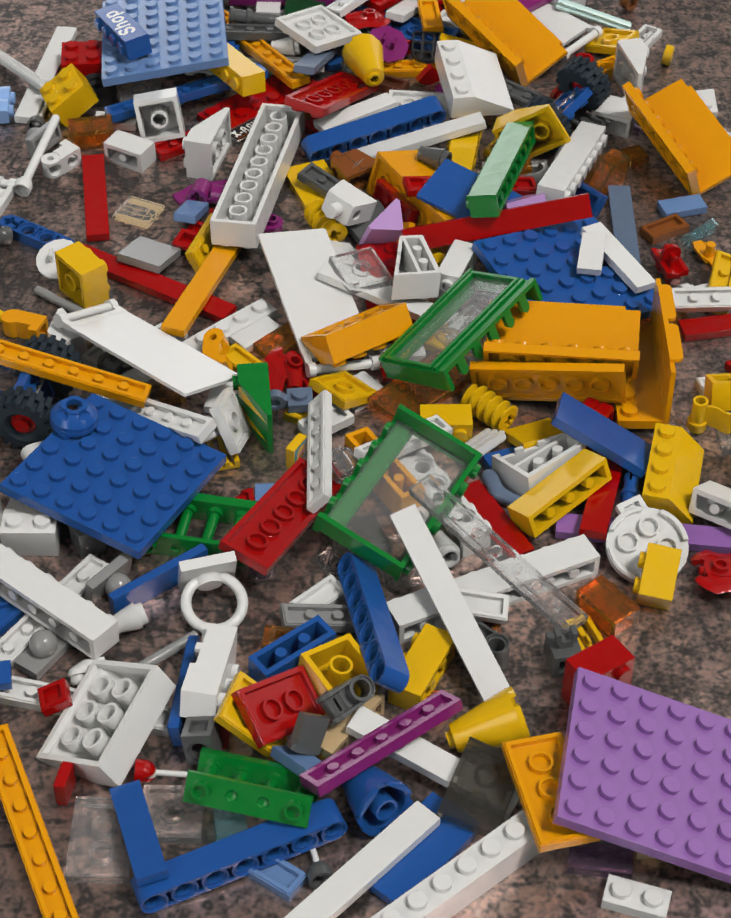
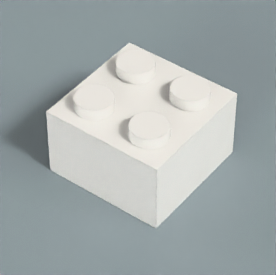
M177 87L134 95L133 105L142 138L160 142L185 136V125Z

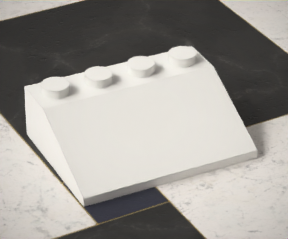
M459 40L437 41L434 61L451 118H459L479 111L482 116L503 115L514 110L495 53Z
M94 659L71 697L73 706L63 710L36 758L58 769L63 761L74 763L76 776L100 785L120 786L168 703L176 685L158 665Z

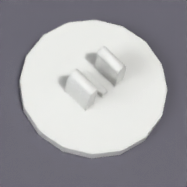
M57 239L45 244L39 250L36 257V266L40 274L48 279L58 280L55 252L74 242L66 239Z

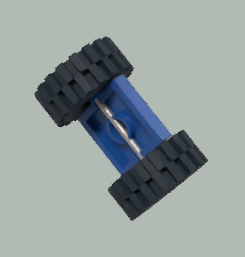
M581 55L578 57L574 56L556 75L558 77L556 83L560 84L558 89L563 91V93L552 103H549L547 98L542 99L541 96L533 97L522 108L550 104L568 135L571 136L572 130L569 129L571 124L568 121L575 116L574 113L580 108L583 112L597 110L611 95L612 88L610 86L612 84L611 81H607L609 76L602 72L604 69L596 66L597 62H590L588 57L583 59ZM560 146L547 151L548 154L555 152Z
M40 334L39 338L33 335L30 340L27 338L24 344H22V346L82 364V359H79V352H73L75 347L72 344L66 345V340L63 338L60 341L56 340V335L51 334L50 338H47L46 334ZM15 370V376L19 377L16 384L0 394V437H3L2 442L6 445L8 442L13 444L12 448L17 449L18 446L23 449L26 445L45 440L54 431L49 420L51 408L55 405H51L54 396L59 398L62 393L67 395L74 387Z

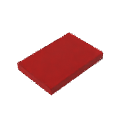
M303 665L236 690L231 694L258 749L284 739L289 734L292 735L299 711L326 715L322 706L314 701L318 694Z

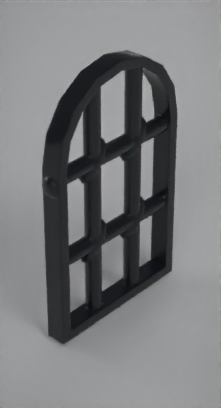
M413 31L412 48L410 50L412 58L420 63H435L436 36H440L441 32ZM415 36H422L421 41L414 40ZM425 36H433V40L426 41ZM414 44H420L421 50H414ZM424 44H431L432 50H425ZM414 53H419L420 57H417ZM423 54H431V59H423Z

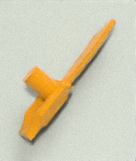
M702 240L692 242L693 250L706 264L710 263L712 266L715 253L717 252L715 249L716 243L713 241L704 242Z

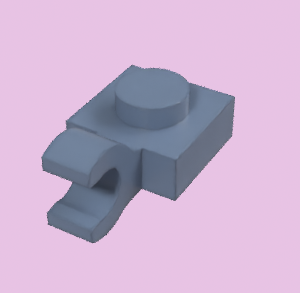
M312 387L286 389L287 394L277 389L270 390L272 410L288 408V413L308 412V403L313 400Z

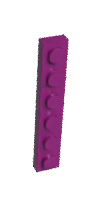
M442 689L300 774L301 785L319 797L330 793L334 788L356 777L360 772L373 764L379 763L386 756L403 748L412 740L426 734L430 729L463 710L461 699Z

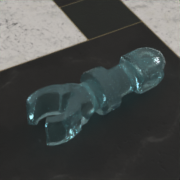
M714 218L708 220L701 227L694 228L692 233L684 235L681 243L686 242L684 246L688 247L696 240H703L706 235H711L716 231L715 227L719 223Z

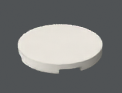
M637 506L625 510L615 518L608 530L605 548L607 558L613 569L621 577L634 583L635 576L640 577L642 568L637 567L640 551L646 552L648 543L682 550L678 575L688 557L689 539L681 522L668 511Z

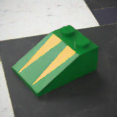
M268 362L237 364V375H232L233 390H238V394L235 395L249 423L252 434L268 453H274Z

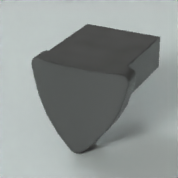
M299 711L292 735H288L285 746L296 753L320 755L330 719L324 715Z

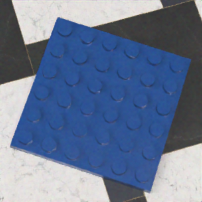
M594 216L473 241L472 250L490 273L519 277V279L524 278L525 280L535 278L543 297L541 301L626 306V310L641 311L640 320L651 317L654 289L635 294L604 259L601 276L577 274L582 239L580 234L581 228L598 223Z
M92 393L86 400L91 402L97 409L99 421L96 429L81 437H67L53 431L0 483V492L134 558L140 559L226 463L227 455L205 444L194 442L191 438L183 437L153 420Z

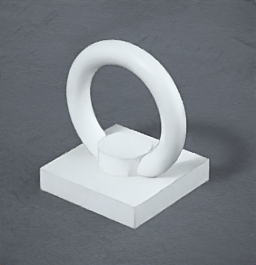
M229 387L221 391L209 409L211 414L207 415V417L214 418L217 427L203 443L220 435L231 456L241 452L252 434V430L233 388Z
M235 551L179 561L177 583L179 591L182 592L180 598L181 611L187 623L199 632H201L204 621L199 619L192 609V597L196 589L209 591L225 584L235 593L237 598L235 613L227 621L218 624L238 627L247 614L248 596L241 582L235 578L237 565Z

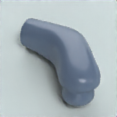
M486 469L481 474L483 485L498 504L509 506L521 497V495L503 487L499 475L494 469Z

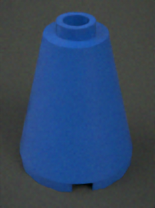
M375 765L370 766L357 774L356 777L341 784L358 826L369 836H377L413 804L411 789L405 783Z

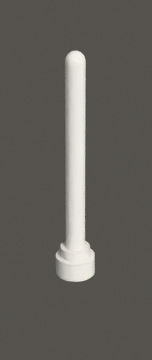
M57 114L52 115L24 175L17 178L13 185V191L19 196H29L33 188L32 177L60 121V117Z

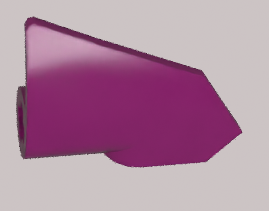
M198 178L190 186L172 194V198L179 205H182L187 199L217 205L228 179L210 182L207 179Z

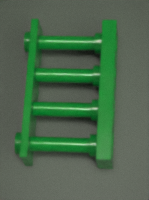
M198 493L178 516L181 518L175 534L163 533L146 553L177 557L199 544H203L208 549V556L224 553L218 549L220 541L212 540L218 522L234 524V527L257 501ZM191 519L207 521L202 538L186 536ZM237 560L236 566L244 567V563Z
M203 747L200 751L197 771L189 769L187 772L183 802L307 828L312 803L317 802L319 796L303 787L300 777L280 763Z

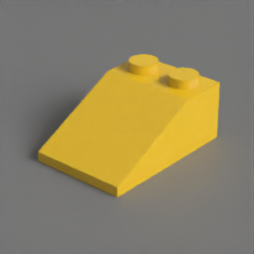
M550 104L515 109L497 117L492 129L496 139H499L501 131H503L507 122L533 121L536 142L528 159L571 141L570 136Z

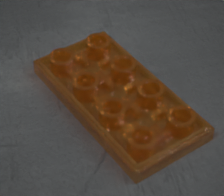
M436 351L421 362L430 364L440 352ZM454 366L448 372L455 387L452 392L394 379L368 397V405L390 420H393L397 407L400 404L419 415L420 404H441L470 384V371L466 375L459 374L456 366Z

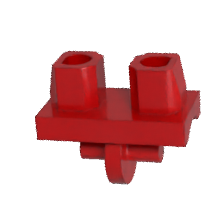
M665 244L662 249L651 248L650 254L655 261V267L663 273L664 281L667 285L679 284L681 276L688 275L689 269L680 257L681 249L678 245Z

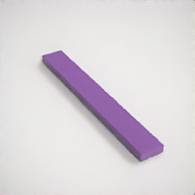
M567 513L556 522L555 538L568 539L578 536L583 515ZM611 517L609 528L612 522L615 520V517ZM682 524L688 535L690 551H703L707 549L716 553H731V529ZM587 537V539H588L589 541H591V542H602V543H605V542H606V541H603V540H598V539H593V538H588V537Z

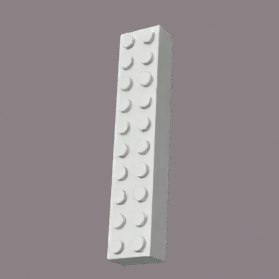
M261 104L210 219L212 244L224 247H243L246 249L258 247V235L264 233L305 131V111H293L290 106L281 104Z

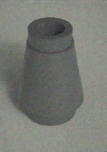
M421 146L417 153V159L438 169L445 159L452 161V153L447 148Z

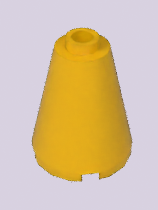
M362 33L355 35L348 44L344 45L342 52L344 63L366 85L370 87L378 86L384 80L383 46L372 34Z
M512 686L504 688L448 724L449 730L444 733L450 749L456 747L458 753L498 749L502 747V742L530 737L522 709L515 702L514 697H516Z

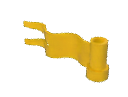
M695 396L693 398L691 414L687 417L686 429L691 433L701 434L706 431L707 426H710L720 432L731 434V413L725 412L716 406L708 405L709 400L705 396Z

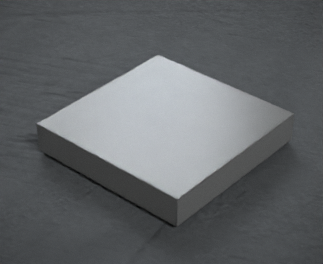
M139 236L117 253V261L159 274L180 257L181 248Z

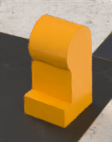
M17 309L7 310L1 315L3 332L7 337H20L25 340L28 338L30 340L33 335H36L38 338L40 334L48 336L47 330L49 325L47 316Z
M219 328L208 330L203 337L202 353L233 370V366L227 357L230 344L223 331Z

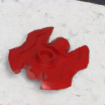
M366 8L362 11H351L342 17L343 20L357 29L379 28L390 23V19L384 18L385 12L372 8Z
M277 347L271 350L264 358L269 366L270 390L277 389L283 391L284 384H286L287 389L308 387L311 378L306 376L305 365L299 353L289 351L283 354V348ZM312 390L314 399L318 393Z
M706 549L696 553L690 559L692 565H701L698 567V575L700 576L696 577L695 582L715 594L731 592V553H716Z

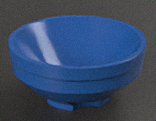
M69 396V398L60 400L51 408L49 416L52 429L60 435L67 437L85 436L96 429L99 421L96 407L79 396ZM67 406H81V408L70 410Z

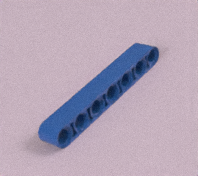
M428 96L309 135L302 140L301 147L309 162L322 159L328 161L331 154L336 150L345 153L352 149L440 124L445 120L447 113L436 96Z
M346 552L339 560L337 573L368 676L374 681V684L395 693H400L407 686L410 674L375 566L360 556Z
M329 798L312 803L307 828L269 820L165 861L169 878L137 887L135 876H133L130 884L141 911L146 914L155 913L250 875L247 872L249 869L260 871L277 864L276 859H279V861L287 860L335 841L346 833L348 826L335 801Z

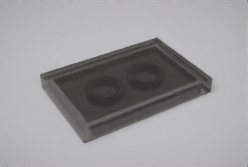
M469 737L436 815L481 836H486L499 827L516 789L502 750Z

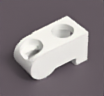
M67 139L61 141L59 148L41 157L43 175L50 179L58 178L81 165L80 147Z

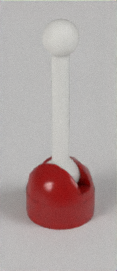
M136 759L134 781L140 780L141 784L151 782L156 776L187 778L188 771L158 770L151 761Z

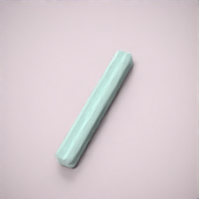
M557 0L555 8L610 28L630 30L632 26L629 21L569 0Z

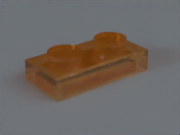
M289 321L254 342L253 351L262 358H265L271 350L277 347H282L284 354L297 346Z

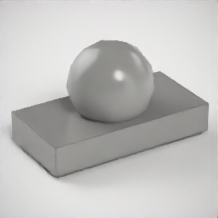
M49 121L40 128H30L26 133V139L24 140L30 159ZM59 123L45 152L63 139Z
M123 552L89 579L85 585L84 599L94 603L105 593L108 595L131 582L127 575L131 571L133 557Z
M49 629L38 630L30 637L29 648L14 661L15 668L35 680H39L72 645Z

